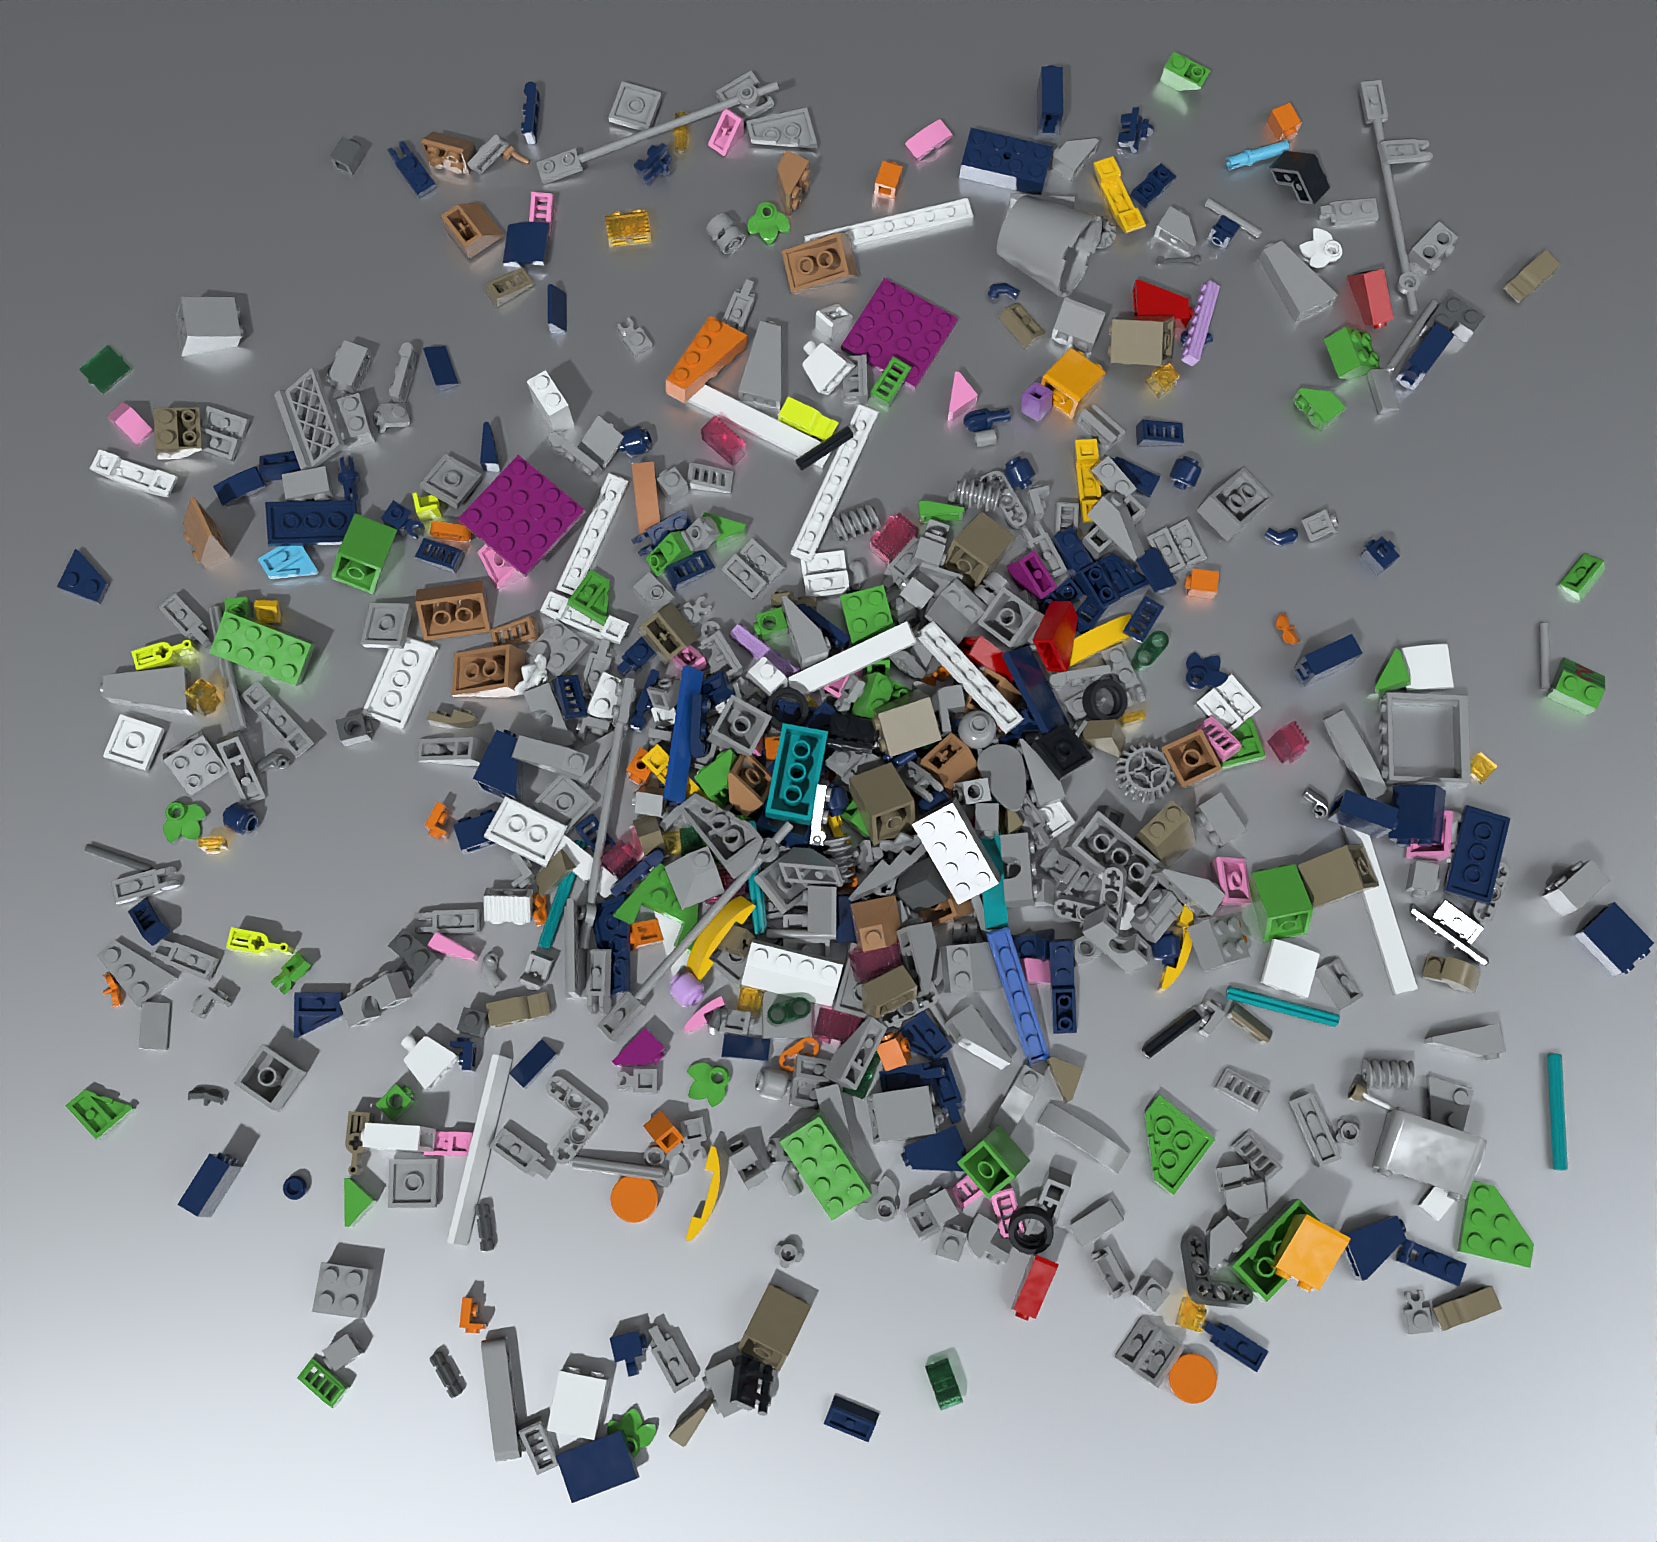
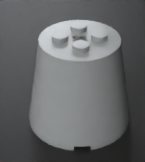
M1024 195L1016 201L1002 223L997 241V254L1055 295L1065 298L1078 286L1089 267L1085 264L1090 253L1095 254L1102 231V219L1089 212Z

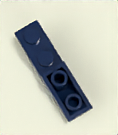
M1073 527L1052 538L1063 557L1062 561L1068 573L1095 606L1102 610L1120 600L1098 561L1093 562Z
M1051 939L1049 940V970L1053 1034L1077 1033L1073 940Z

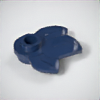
M1196 652L1192 653L1186 661L1188 670L1186 674L1187 685L1192 689H1202L1205 686L1215 688L1224 684L1228 679V675L1219 671L1220 656L1216 655L1202 659ZM1198 677L1201 681H1194L1193 678Z

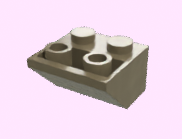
M199 407L153 408L157 459H181L202 450Z
M673 603L656 612L641 624L637 630L665 665L700 638Z
M903 965L891 968L885 974L877 978H871L862 985V1009L866 1014L876 1019L917 998V985Z

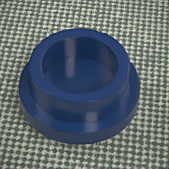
M300 1176L289 1177L283 1185L285 1196L291 1200L301 1199L307 1192V1182Z

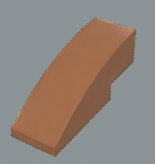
M654 461L632 464L639 534L660 522Z

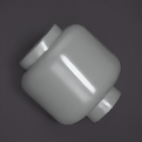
M766 1067L763 1071L758 1072L755 1089L758 1090L760 1096L780 1100L785 1093L788 1094L790 1092L791 1080H788L786 1071Z

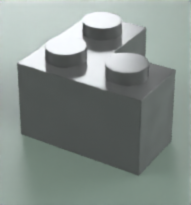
M1448 293L1418 336L1425 339L1435 324L1438 323L1455 334V337L1466 343L1485 316L1451 293Z
M404 928L388 945L405 960L395 972H403L413 996L441 964L442 960Z

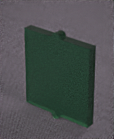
M109 345L104 347L79 369L89 379V384L94 385L103 395L132 371L122 360L123 357L120 354L117 355Z

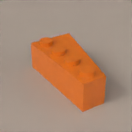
M709 316L667 377L666 394L683 403L688 401L704 387V384L710 378L713 379L718 374V371L725 365L728 366L734 360V357L746 350L748 335Z

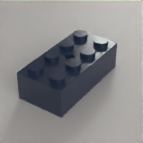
M971 128L961 163L959 178L1032 195H1042L1053 146Z

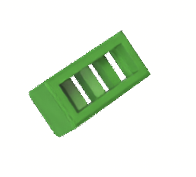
M893 356L870 391L871 397L889 407L912 367ZM893 366L903 371V373L899 374L892 369ZM890 374L898 379V381L896 382L888 377V375ZM884 382H886V383H888L889 385L893 386L892 390H891L890 388L886 387L885 385H883ZM882 390L883 392L887 393L888 396H884L883 394L879 393V391Z
M925 500L918 501L919 523H928L930 519L938 522L963 519L964 507Z
M311 1358L297 1377L331 1408L337 1406L350 1388L348 1384L315 1358ZM313 1367H315L318 1370L309 1380L306 1377L313 1369ZM322 1373L324 1377L316 1386L314 1382ZM329 1379L331 1383L326 1388V1390L323 1391L321 1388ZM336 1385L338 1389L333 1394V1396L330 1397L328 1394Z

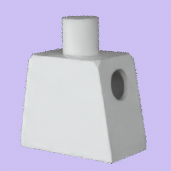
M809 341L803 348L809 355L802 364L803 368L819 393L829 395L856 366L830 344L822 342L817 346L814 341Z
M764 656L745 675V678L755 686L757 685L768 698L779 686L781 688L790 687L786 676Z
M409 1034L401 1043L409 1051L403 1059L404 1063L423 1088L428 1091L459 1060L457 1054L426 1035L418 1041L413 1035Z

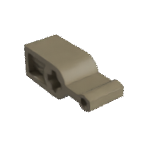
M1545 250L1503 289L1517 303H1520L1527 295L1552 276L1561 264Z
M733 925L717 946V949L746 958L752 939H755V937L747 929Z
M547 992L486 1003L491 1028L512 1025L551 1015Z
M352 1111L348 1113L345 1146L352 1153L351 1166L348 1168L351 1175H361L363 1172L361 1167L362 1154L367 1153L370 1148L354 1146V1142L361 1141V1132L365 1128V1123H374L375 1114Z
M1484 1285L1457 1296L1448 1302L1432 1307L1441 1331H1446L1457 1325L1476 1320L1502 1309L1493 1286Z

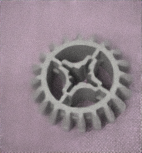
M1138 742L1137 749L1135 746L1130 745L1128 748L1129 752L1126 750L1122 752L1124 758L1119 757L1117 760L1120 765L1116 766L1115 771L1121 774L1116 776V780H1123L1119 788L1127 787L1125 795H1129L1130 792L1134 793L1132 796L1133 800H1136L1139 795L1141 796V802H1145L1147 796L1150 802H1154L1155 795L1159 799L1163 798V792L1166 794L1170 792L1168 786L1175 784L1171 779L1175 778L1173 771H1170L1172 769L1163 752L1158 751L1159 744L1151 748V742H1147L1144 748L1143 744ZM1139 757L1138 768L1129 772L1130 761ZM1148 757L1155 759L1159 764L1151 763ZM1143 768L1150 771L1148 776L1141 772ZM1163 772L1162 783L1153 788V776ZM1133 780L1141 781L1144 788L1135 784Z

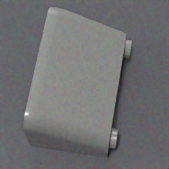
M1393 1110L1386 1116L1372 1168L1378 1169L1377 1173L1386 1177H1391L1392 1174H1400L1444 1189L1443 1191L1448 1193V1198L1461 1201L1462 1198L1466 1199L1468 1197L1484 1154L1487 1140L1404 1111Z

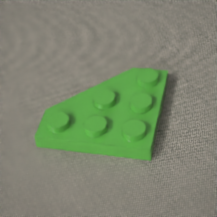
M1158 1095L1144 1113L1152 1176L1154 1182L1169 1194L1174 1195L1216 1139L1161 1095Z
M1473 1181L1468 1197L1465 1199L1457 1251L1530 1268L1534 1243L1495 1186Z

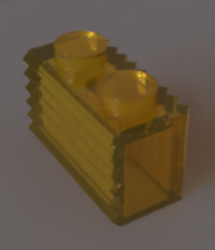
M637 209L626 214L614 212L609 216H605L610 248L652 242L646 210Z

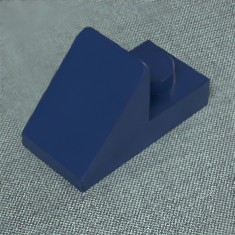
M1052 928L1011 935L1018 958L1023 959L1036 956L1045 962L1049 958V940L1055 939V930Z

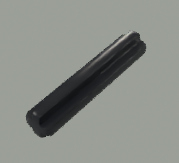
M846 426L797 458L795 461L797 467L801 471L853 438L852 430Z
M1195 1009L1191 1010L1143 1047V1054L1148 1059L1153 1057L1201 1020L1200 1014Z

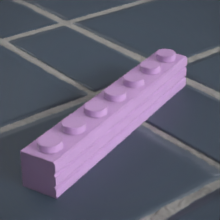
M1211 280L1203 283L1200 287V294L1197 297V305L1191 318V326L1188 329L1185 347L1181 353V361L1190 366L1200 361L1220 286Z
M737 624L729 633L731 640L757 660H760L763 656L766 657L786 678L801 672V669L793 667L788 659L780 657L779 652L771 650L766 642L762 643L758 640L759 637L757 635L749 633L744 625L740 626Z

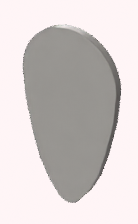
M1005 744L992 745L983 750L977 760L978 771L981 778L988 777L990 792L1000 804L1013 812L1019 811L1026 795V776L1022 756L1012 746Z

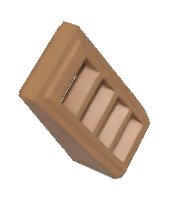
M532 616L490 630L494 646L511 644L516 647L534 642L541 636L537 620ZM517 628H521L522 637L519 636ZM510 630L512 631L514 640H511L510 638ZM502 632L505 638V643H502L500 633Z

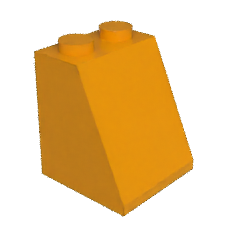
M1070 348L1045 373L1041 385L1053 391L1052 405L1073 419L1102 383L1106 372L1099 364L1089 361L1082 352Z
M1307 1214L1295 1215L1270 1267L1276 1269L1275 1274L1285 1280L1292 1278L1298 1281L1297 1286L1307 1292H1311V1290L1320 1291L1351 1238Z

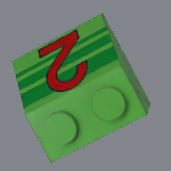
M1563 657L1546 697L1588 716L1598 708L1605 692V676Z

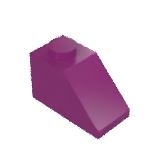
M1035 550L1022 554L1006 566L1017 585L1038 599H1043L1057 588V585Z
M644 1028L612 1062L617 1067L651 1066L653 1063L657 1065L665 1057L663 1052L666 1048Z

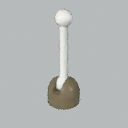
M1357 1081L1349 1089L1348 1098L1361 1102L1368 1099L1388 1110L1403 1111L1400 1107L1395 1108L1368 1095L1366 1086Z

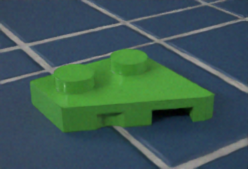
M590 570L569 598L567 605L604 626L607 621L610 580Z
M1252 717L1248 718L1241 727L1231 733L1242 744L1240 751L1223 763L1219 759L1218 761L1223 768L1222 770L1265 759L1266 755ZM1225 744L1222 748L1226 749L1229 745Z
M85 1089L65 1105L97 1141L134 1111L130 1105H125Z

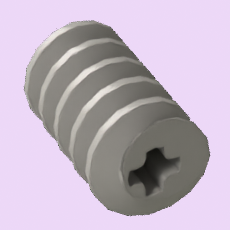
M964 476L961 481H957L952 502H955L959 497L961 505L968 500V507H972L976 502L978 510L985 505V512H989L992 507L995 512L1001 492L1000 487L998 486L995 491H992V484H989L984 489L982 481L978 486H975V479H972L967 484V479Z
M865 504L864 510L861 507H857L856 514L853 510H849L848 517L841 513L840 520L836 516L832 517V527L839 543L841 536L845 541H848L849 533L856 538L857 530L862 535H865V527L870 532H873V524L878 529H881L877 512L869 504Z
M851 836L829 837L828 840L822 842L823 845L829 846V849L823 851V854L830 855L828 859L838 865L843 883L855 882V880L848 879L855 874L854 871L848 870L854 863L847 861L848 858L853 856V853L846 851L852 847V844L845 842V840L851 838Z
M1366 1058L1362 1061V1079L1367 1083L1368 1088H1372L1373 1082H1376L1377 1089H1381L1382 1083L1385 1082L1387 1089H1390L1392 1083H1394L1396 1090H1399L1401 1083H1403L1405 1090H1409L1410 1084L1414 1079L1413 1061L1407 1063L1405 1060H1400L1399 1062L1390 1060L1388 1063L1386 1059H1382L1379 1062L1377 1059L1369 1061Z

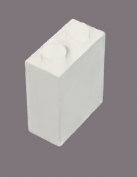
M546 370L527 380L533 402L552 432L561 434L574 426L569 406Z
M365 1123V1128L361 1132L362 1147L433 1153L436 1129L423 1126Z
M566 1366V1370L561 1369L558 1373L546 1431L595 1440L598 1434L609 1378H604V1373L590 1371L589 1374L580 1373V1368Z

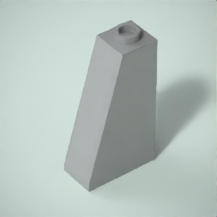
M1283 241L1276 244L1269 243L1262 249L1259 261L1295 323L1333 306L1338 297L1336 292Z
M760 321L738 389V395L740 400L781 410V326L772 321Z
M185 666L103 675L100 691L102 696L111 703L193 715L191 672Z

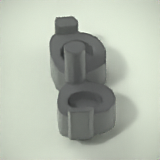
M197 1087L188 1093V1100L204 1098V1106H208V1100L220 1103V1105L224 1103V1096L218 1089L205 1090L204 1087Z

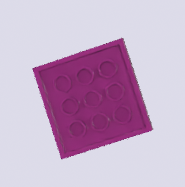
M884 278L842 343L841 350L852 356L866 355L867 364L882 373L894 356L912 367L903 384L916 390L956 326L958 318ZM893 366L892 369L899 374L903 373V371ZM890 374L888 375L898 381V379Z
M517 455L463 512L458 521L526 577L586 512L572 498L521 456Z

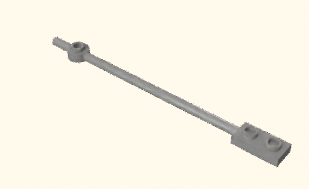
M1365 81L1359 85L1366 124L1373 123L1378 145L1380 142L1385 141L1382 122H1386L1388 119L1382 81ZM1381 161L1402 275L1397 281V288L1402 294L1407 296L1409 312L1411 315L1419 312L1415 292L1420 286V278L1410 270L1390 164H1382Z
M777 81L759 88H755L750 84L743 85L738 89L737 96L582 154L578 155L576 148L536 162L541 180L545 185L583 170L581 164L583 162L740 104L744 108H752L758 103L760 96L779 90Z
M627 677L622 679L620 683H617L615 689V696H618L617 704L613 705L611 718H614L613 725H615L598 833L586 903L584 906H580L578 912V920H581L582 924L579 942L580 949H588L591 927L596 915V895L624 725L628 721L634 679Z
M788 821L772 838H763L764 841L753 865L735 879L636 994L633 995L628 991L600 1022L598 1027L610 1040L616 1042L646 1008L641 1003L644 997L763 862H772L778 857L780 852L778 844L793 828Z

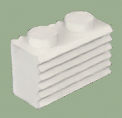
M486 888L484 893V921H490L493 924H501L508 921L514 922L517 925L531 922L533 916V889Z

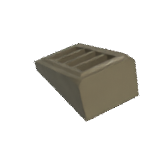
M521 267L487 282L486 294L495 307H499L532 287L534 281L524 267ZM520 276L524 283H520L517 278Z
M708 1397L678 1422L671 1431L669 1438L682 1447L686 1446L713 1403V1399Z

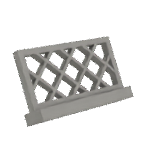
M311 368L287 390H278L274 394L301 470L323 467L322 463L344 446L318 370ZM311 378L313 379L312 390L308 389ZM298 389L301 390V391H300L299 399H298L297 394H296V391H297ZM307 392L311 393L309 405L305 404ZM317 396L320 399L319 409L315 408ZM304 407L307 408L306 418L303 413ZM314 411L318 412L315 424L311 423ZM324 415L327 418L326 428L322 427ZM310 427H314L313 437L310 433ZM321 430L325 431L322 443L318 442ZM331 434H332L333 437H334L335 443L330 447V446H329V441H330V436H331ZM317 445L321 446L320 455L317 452Z
M574 898L567 899V906H564L566 999L588 997L586 995L588 949L579 948L582 924L581 920H578L580 906Z

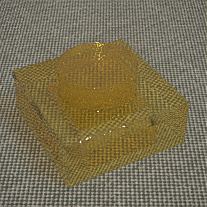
M222 836L198 839V848L206 852V854L221 853V850L228 849L227 840Z
M741 988L736 1010L750 1011L751 1014L760 1015L764 992Z

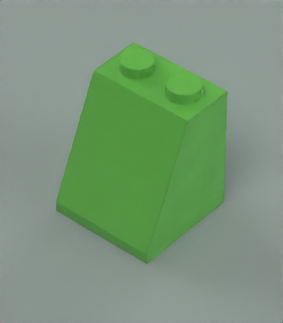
M355 513L338 551L330 578L373 594L393 545L397 529Z
M1296 864L1281 865L1277 868L1260 869L1252 872L1249 886L1263 942L1308 934L1313 907Z
M998 1125L957 1163L985 1196L990 1199L1012 1181L1031 1160L1003 1128Z

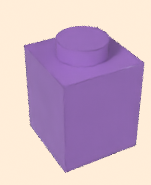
M1035 381L1022 394L1021 412L1039 422L1051 410L1053 391Z

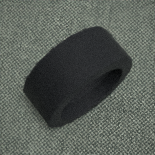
M1105 679L1093 682L1085 689L1082 704L1085 713L1092 720H1117L1123 716L1127 708V696L1119 683L1114 680ZM1101 688L1107 689L1113 697L1114 704L1110 714H1103L1097 707L1096 694Z
M790 687L774 691L766 704V714L772 716L769 724L778 731L782 730L784 722L776 718L774 706L779 699L790 697L798 702L801 712L795 721L785 724L803 726L809 713L808 702L805 696L800 691Z
M1024 1206L1017 1209L1011 1215L1008 1225V1236L1012 1246L1019 1252L1027 1255L1039 1254L1051 1245L1054 1234L1053 1221L1044 1209L1037 1206ZM1025 1219L1038 1220L1044 1225L1045 1234L1042 1239L1037 1241L1024 1240L1017 1233L1018 1223Z

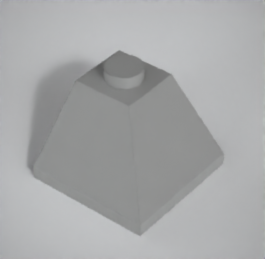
M708 846L686 854L665 866L682 910L725 892Z

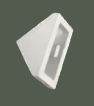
M837 303L817 311L816 328L832 341L854 316Z

